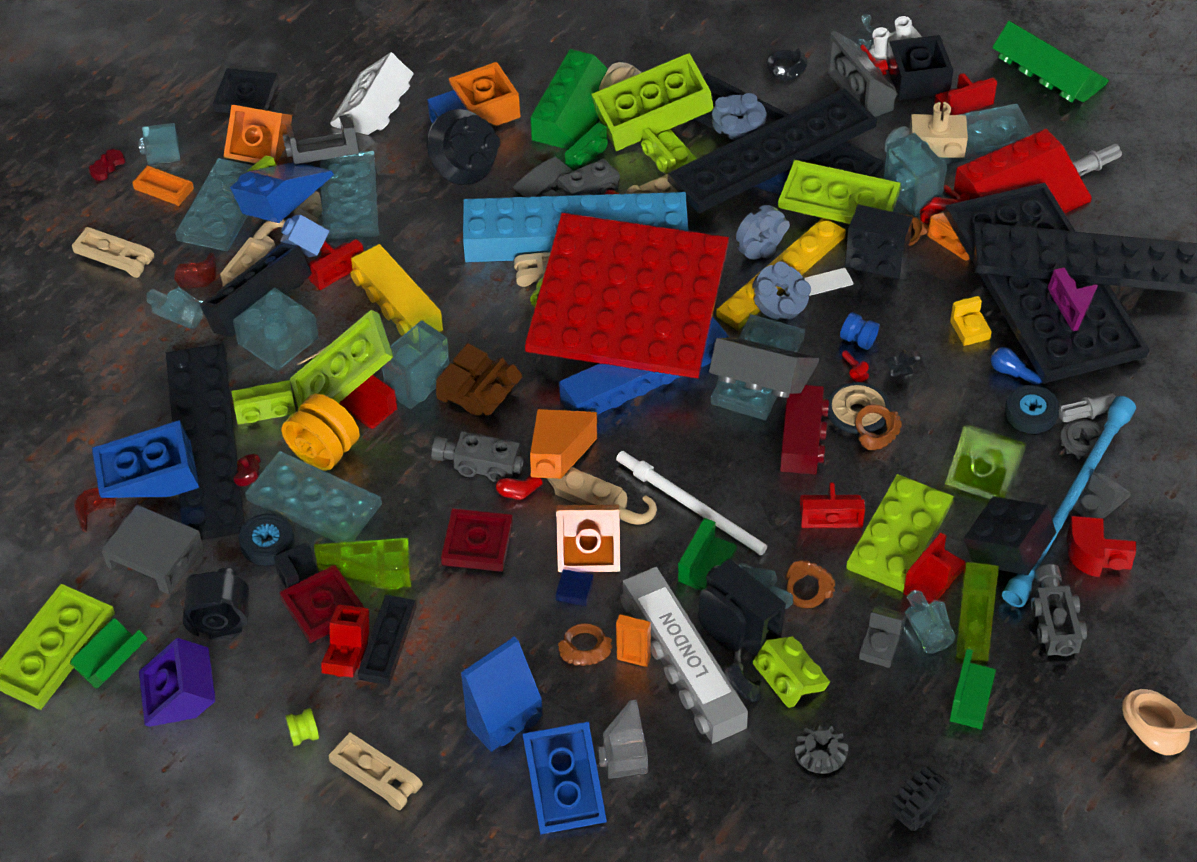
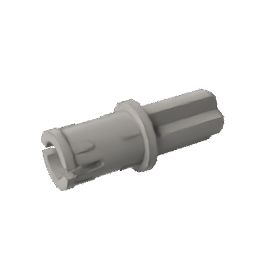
M1113 144L1097 152L1091 150L1088 152V155L1072 161L1081 177L1094 170L1100 171L1102 165L1121 157L1122 151L1118 144Z
M1111 393L1096 398L1084 397L1082 401L1061 405L1058 416L1064 423L1084 418L1093 420L1097 415L1108 413V409L1116 396Z

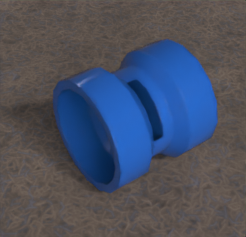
M851 312L842 326L840 337L848 342L856 341L859 347L868 350L876 340L880 325L872 320L866 322L862 319L861 315Z

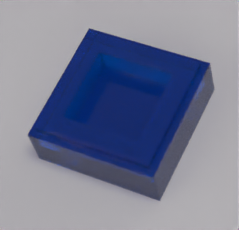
M563 569L556 591V601L587 606L594 582V575Z

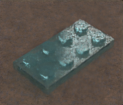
M1018 104L959 114L966 115L968 140L965 158H928L933 167L977 159L1028 137L1033 132Z
M374 151L359 152V154L320 160L321 168L332 170L334 174L321 186L322 226L329 230L325 240L379 236Z
M218 158L175 233L177 241L228 252L248 216L242 214L230 187L238 181L242 174L247 173V170L253 165Z
M750 314L739 338L798 352L805 338V329ZM718 380L711 395L712 405L767 420L777 398L776 395L772 394V389L763 387L762 391L746 388V382L736 380V383L732 384Z
M281 451L278 452L245 493L247 501L348 548L382 505L380 496Z

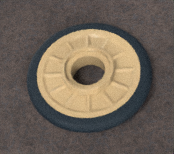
M851 382L843 384L834 389L828 397V417L831 422L841 430L853 434H859L855 426L856 417L859 412L852 410V405L861 404L868 406L875 404L884 406L891 411L888 397L879 388L867 383ZM869 413L862 419L863 428L869 433L880 429L886 424L884 418L876 413Z

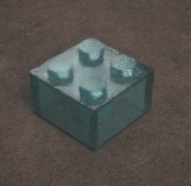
M912 133L887 144L884 179L901 183L898 200L912 216L916 217L920 215L921 208L934 197L943 196L947 166L944 160L939 158L930 149L927 142L923 141L916 133Z
M275 287L233 320L238 344L277 371L319 338L315 315Z
M422 320L390 346L393 358L382 366L384 383L395 390L396 400L410 410L419 402L426 400L429 394L436 389V379L450 364L447 337Z

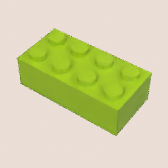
M690 53L592 94L596 113L601 123L607 127V135L615 151L642 141L643 129L649 128L656 135L709 113L714 109L711 91Z

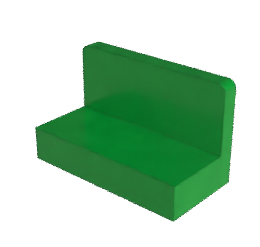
M707 518L703 519L678 563V582L701 591L706 588L708 572L714 566H720L729 558L732 560L737 551L736 544L715 537V521Z
M114 618L70 660V664L97 689L148 638L140 630L132 635Z
M967 648L953 701L950 722L982 730L996 669L971 663L973 650Z

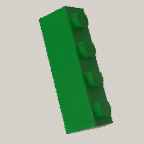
M1009 20L992 47L1000 52L997 56L999 59L1010 65L1013 61L1020 65L1019 71L1029 77H1032L1033 73L1041 77L1038 81L1040 84L1051 90L1054 86L1061 90L1059 95L1072 103L1075 99L1084 103L1109 82L1107 78Z
M573 49L568 51L531 115L532 141L568 150L599 122L600 119L595 110L592 94L599 91L601 81L608 68L595 55Z

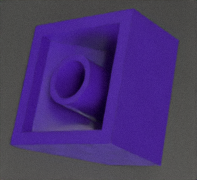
M176 638L139 671L144 724L151 727L197 718L216 701L208 647Z

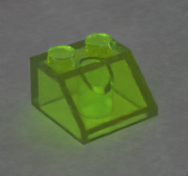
M970 424L963 427L945 484L987 499H991L993 496L1006 498L1018 472L1027 444Z

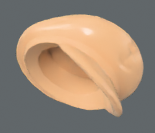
M1148 689L1134 690L1127 694L1122 702V712L1128 725L1147 747L1159 754L1174 755L1182 752L1189 743L1190 731L1197 728V719L1186 715L1177 704L1156 691Z

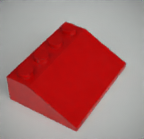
M1047 129L957 167L954 191L959 195L967 193L970 200L1041 183H1046L1064 213L1083 206L1092 200L1064 146Z

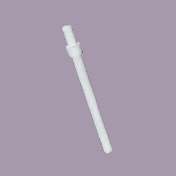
M621 451L617 455L616 460L632 470L633 475L641 481L650 482L701 517L715 521L718 528L757 554L763 555L767 550L768 545L655 472L654 467L644 460L638 461L625 451Z

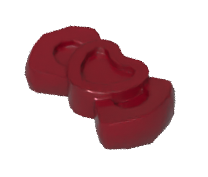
M107 150L106 154H102L99 160L89 166V173L96 181L106 180L108 173L113 172L117 165L125 163V157L119 150Z
M257 454L245 455L237 461L238 473L233 477L237 486H248L258 479L259 463L261 460Z

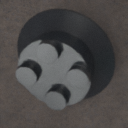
M454 109L443 113L434 121L428 133L427 149L433 167L444 179L458 185H470L482 180L489 173L501 142L492 126L486 120L471 111Z

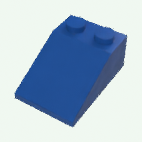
M294 162L248 171L242 174L230 189L242 214L280 223L334 174L332 170L303 163L294 165Z
M180 420L92 448L98 490L101 498L171 497L200 488L191 441Z
M515 636L461 672L467 726L491 752L499 746H505L510 743L516 734L525 728L534 726L543 716L542 698L520 643Z
M589 722L524 733L523 740L540 835L606 823L607 819Z

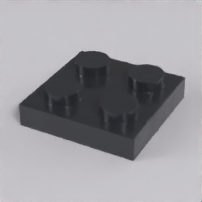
M227 68L213 102L214 112L230 113L231 105L268 110L278 84L277 73Z

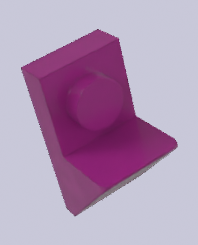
M1064 267L1053 271L1047 289L1071 330L1077 331L1098 286L1092 285L1077 289L1075 280L1069 276Z

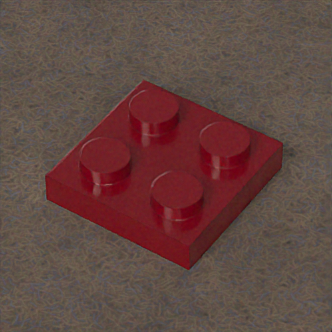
M452 508L441 555L442 565L503 572L513 526V515Z
M336 565L279 592L281 601L310 644L330 634L329 623L337 605L365 608Z

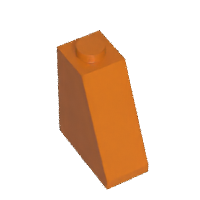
M538 409L530 452L531 477L561 479L597 440V412Z

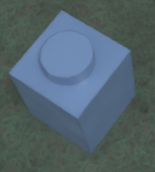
M302 215L288 218L281 229L283 236L280 242L298 245L305 256L314 257L318 255L329 230Z

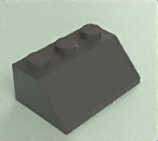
M836 31L830 32L827 73L841 90L845 88L874 117L893 111L896 98V90L893 84L885 79L881 70L871 62L868 54L865 51L863 52L857 43Z
M716 338L709 373L719 375L718 380L735 384L736 380L746 382V388L762 391L763 387L772 389L773 395L789 398L790 394L802 392L818 365L819 358L743 338Z

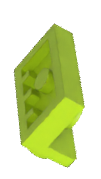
M649 128L643 129L642 150L645 155L653 159L660 172L668 174L697 159L671 129L656 135Z
M290 380L232 391L238 425L284 417L296 412Z

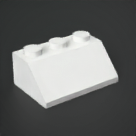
M390 52L360 72L330 124L333 127L341 128L339 116L350 114L355 132L369 135L377 129L379 131L383 130L390 122L388 118L390 113L395 111L400 105V96L409 89L410 84L408 82L414 73Z

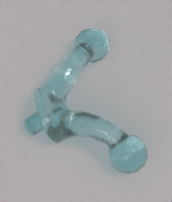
M864 14L861 17V21L864 23L867 31L873 35V31L876 28L869 24L871 16ZM873 38L869 40L858 39L856 43L859 47L861 45L867 47L873 45L874 40Z

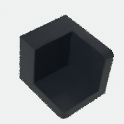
M308 542L274 556L277 574L286 589L320 572L313 561L311 547Z

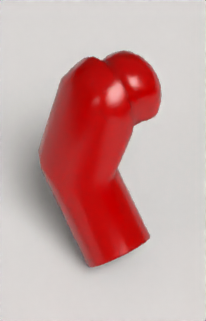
M943 197L932 198L921 208L920 220L925 224H929L932 215L944 212L946 205L958 203L959 200Z
M531 475L523 481L502 478L496 483V491L506 498L523 500L539 488L543 482L541 478L531 477Z

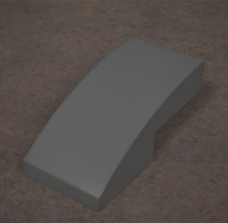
M553 157L531 170L513 189L521 197H541V194L551 189L557 191L558 178L573 172V170L558 158Z

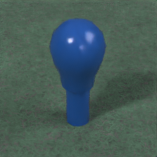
M1000 347L992 353L990 361L996 371L1012 375L1016 378L1021 377L1032 385H1041L1042 380L1039 375L1025 367L1026 364L1011 349Z

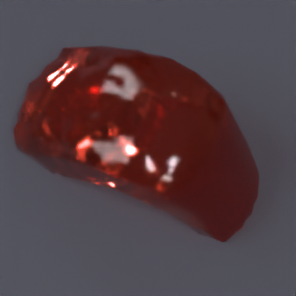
M209 253L207 258L199 263L179 264L175 270L174 277L180 288L206 287L215 281V255Z
M98 487L87 489L78 495L74 501V509L82 531L87 532L88 514L99 509L114 507L116 498H101Z

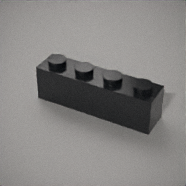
M281 243L199 305L213 333L231 337L240 333L242 327L247 323L261 317L263 311L268 307L281 302L284 295L289 291L302 286L304 280L311 276L312 272L298 245Z

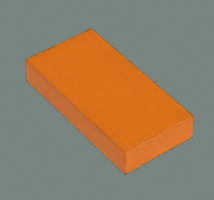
M148 165L132 182L135 190L180 206L194 189L193 182Z
M619 614L616 622L618 660L648 667L651 658V622Z

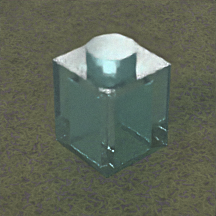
M175 123L142 127L143 138L139 139V148L141 155L146 154L148 165L181 161Z

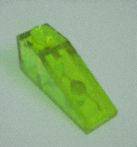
M408 538L314 544L318 568L325 570L336 565L344 577L380 589H399L411 586V556Z
M966 562L964 566L955 658L964 659L966 649L968 648L973 650L971 660L988 662L999 566Z

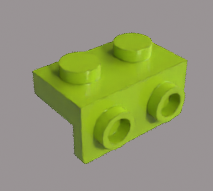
M793 636L766 640L753 660V665L788 708L795 707L804 694L825 691L830 683L820 666L810 658L803 649L802 644Z

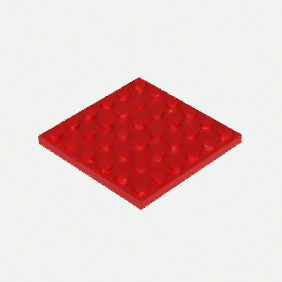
M561 213L525 342V352L699 379L729 245V237Z

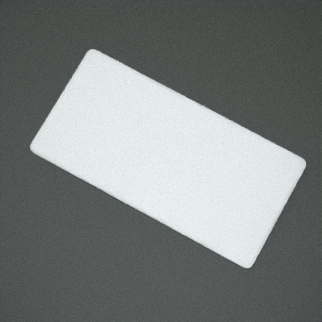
M846 268L804 278L811 286L810 296L854 284Z

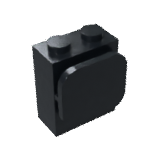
M730 558L720 566H714L708 572L706 588L700 593L698 618L702 627L729 650L736 652L744 647L755 657L766 640L781 638L786 602Z

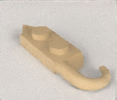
M285 219L280 223L266 221L253 237L248 238L220 273L223 282L222 287L276 248L274 240L268 235L273 229L283 227L286 222Z
M573 467L561 479L547 478L555 489V495L578 505L619 504V519L634 525L646 524L656 515V503L648 496H643L642 498L649 506L648 511L643 514L632 512L626 509L627 495L621 487Z

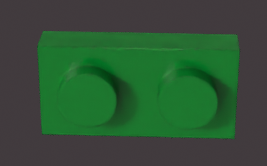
M598 122L565 152V165L575 171L589 165L590 161L598 154L603 153L608 145L607 127Z

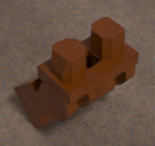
M467 343L453 359V364L450 363L436 379V398L445 403L450 400L461 405L472 415L479 416L482 413L490 415L502 403L515 384L520 381L522 374L514 364L508 365L503 357L493 361L488 358L486 352Z

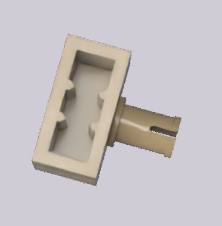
M941 102L936 103L933 107V115L911 114L909 130L910 157L965 158L968 140L966 115H950L951 106L946 102H943L942 111H940Z

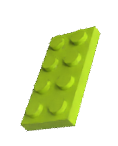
M794 160L778 200V208L850 224L858 204L893 212L901 190V183Z
M373 310L367 312L290 378L298 409L309 395L315 393L326 395L339 403L393 358L379 313Z
M897 474L848 559L846 569L904 592L907 571L931 544L953 503L954 496Z
M60 584L1 658L0 691L42 710L74 668L70 664V660L115 615L113 606L64 584Z

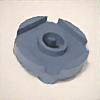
M752 93L719 97L715 101V107L712 112V124L719 134L722 131L729 134L730 139L738 140L765 126L766 110L762 103L757 101L756 95Z
M763 205L759 207L762 211L755 215L752 212L748 214L738 228L736 240L739 242V247L737 248L749 259L771 258L790 227V223L785 219L784 214L774 206Z
M780 261L775 265L765 267L753 282L756 295L754 297L755 304L762 313L772 319H793L808 304L809 294L811 293L810 284L805 281L804 277L796 269L788 266L785 262ZM776 287L783 288L785 290L786 296H778V289Z

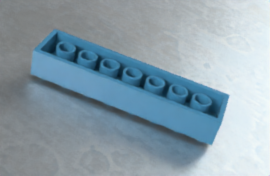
M686 192L464 199L463 243L465 262L514 261L519 255L551 252L561 213L688 231Z

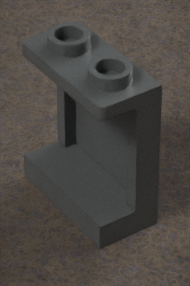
M350 114L339 116L342 132L295 139L292 125L286 126L287 134L282 135L287 157L292 156L295 165L359 154L355 128Z
M136 505L132 512L123 518L120 527L113 536L107 538L102 548L107 567L113 569L119 563L156 579L159 590L169 595L204 550L198 530L139 505Z

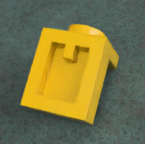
M979 296L961 299L954 302L952 306L950 322L963 346L991 339L992 331L980 312L982 300Z

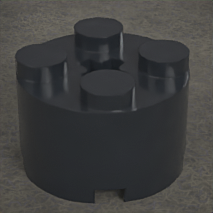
M221 568L217 572L190 575L185 587L184 627L198 637L199 632L209 634V639L225 640L238 636L242 633V627L246 626L248 622V585L244 580L237 577L236 572L230 568Z

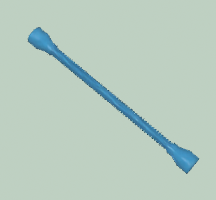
M1125 396L1114 398L1108 409L1107 421L1102 434L1052 518L1057 533L1029 575H1016L1009 580L1004 588L1002 597L1010 605L1023 607L1032 593L1035 570L1039 568L1049 551L1050 546L1057 537L1113 436L1118 433L1123 425L1131 420L1135 413L1136 405L1131 399Z

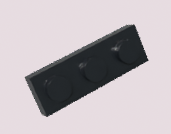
M385 594L358 670L359 680L390 686L417 608L416 600Z

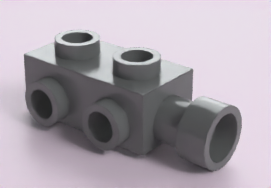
M603 158L559 177L558 190H550L541 194V196L604 195L607 190H618L620 175L617 169L612 167Z
M461 432L458 443L451 442L446 437L436 436L431 453V458L434 460H454V469L458 470L463 476L485 475L495 483L502 478L513 479L515 473L521 474L524 464V456H520V443L507 439L487 437L477 433Z
M1047 564L1040 566L1034 573L1039 588L1037 589L1036 597L1031 599L1032 614L1034 617L1038 616L1039 620L1037 628L1039 642L1045 644L1047 656H1069L1079 653L1082 640L1087 638L1085 621H1078L1076 614L1080 612L1079 597L1077 594H1071L1070 586H1060L1062 576L1057 565Z

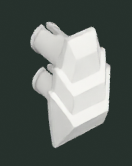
M898 17L895 20L896 31L890 34L883 27L876 28L873 31L874 45L871 46L869 52L875 57L876 61L883 59L887 61L889 41L922 37L912 26V20L909 17Z

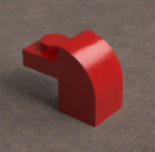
M1072 516L1067 534L1068 554L1072 563L1080 571L1091 576L1100 577L1103 567L1114 570L1132 569L1136 555V541L1104 539L1103 518Z
M337 605L329 623L330 645L321 662V671L323 674H331L338 677H354L368 645L369 608Z

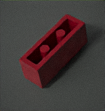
M805 385L801 393L790 394L789 398H787L780 472L816 475L817 464L824 463L825 445H819L820 439L826 440L827 422H821L822 416H828L829 399H823V386Z

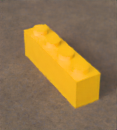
M380 244L351 258L353 270L350 274L354 283L357 286H362L369 300L372 303L376 302L380 306L384 317L396 324L397 330L403 338L407 337L413 345H416L443 331L441 310Z

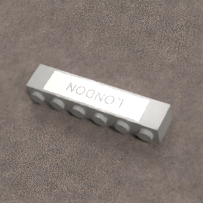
M657 566L623 580V594L620 595L622 606L626 612L631 611L634 618L651 622V653L656 660L660 659L663 663L664 672L669 683L676 684L683 706L686 709L690 708L692 710L699 732L701 734L706 733L713 744L747 729L748 710L730 685L724 672Z

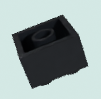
M940 35L889 41L887 52L888 71L899 100L936 96L951 90L953 67Z
M858 204L849 226L845 267L900 279L908 257L913 217Z
M993 496L965 535L964 541L973 565L1029 575L1057 532L1047 505Z

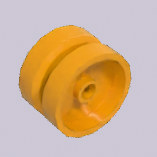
M317 393L309 395L300 405L298 412L292 413L281 428L284 440L295 455L306 464L323 471L331 470L341 460L343 453L349 451L360 437L359 428L349 412L335 400Z

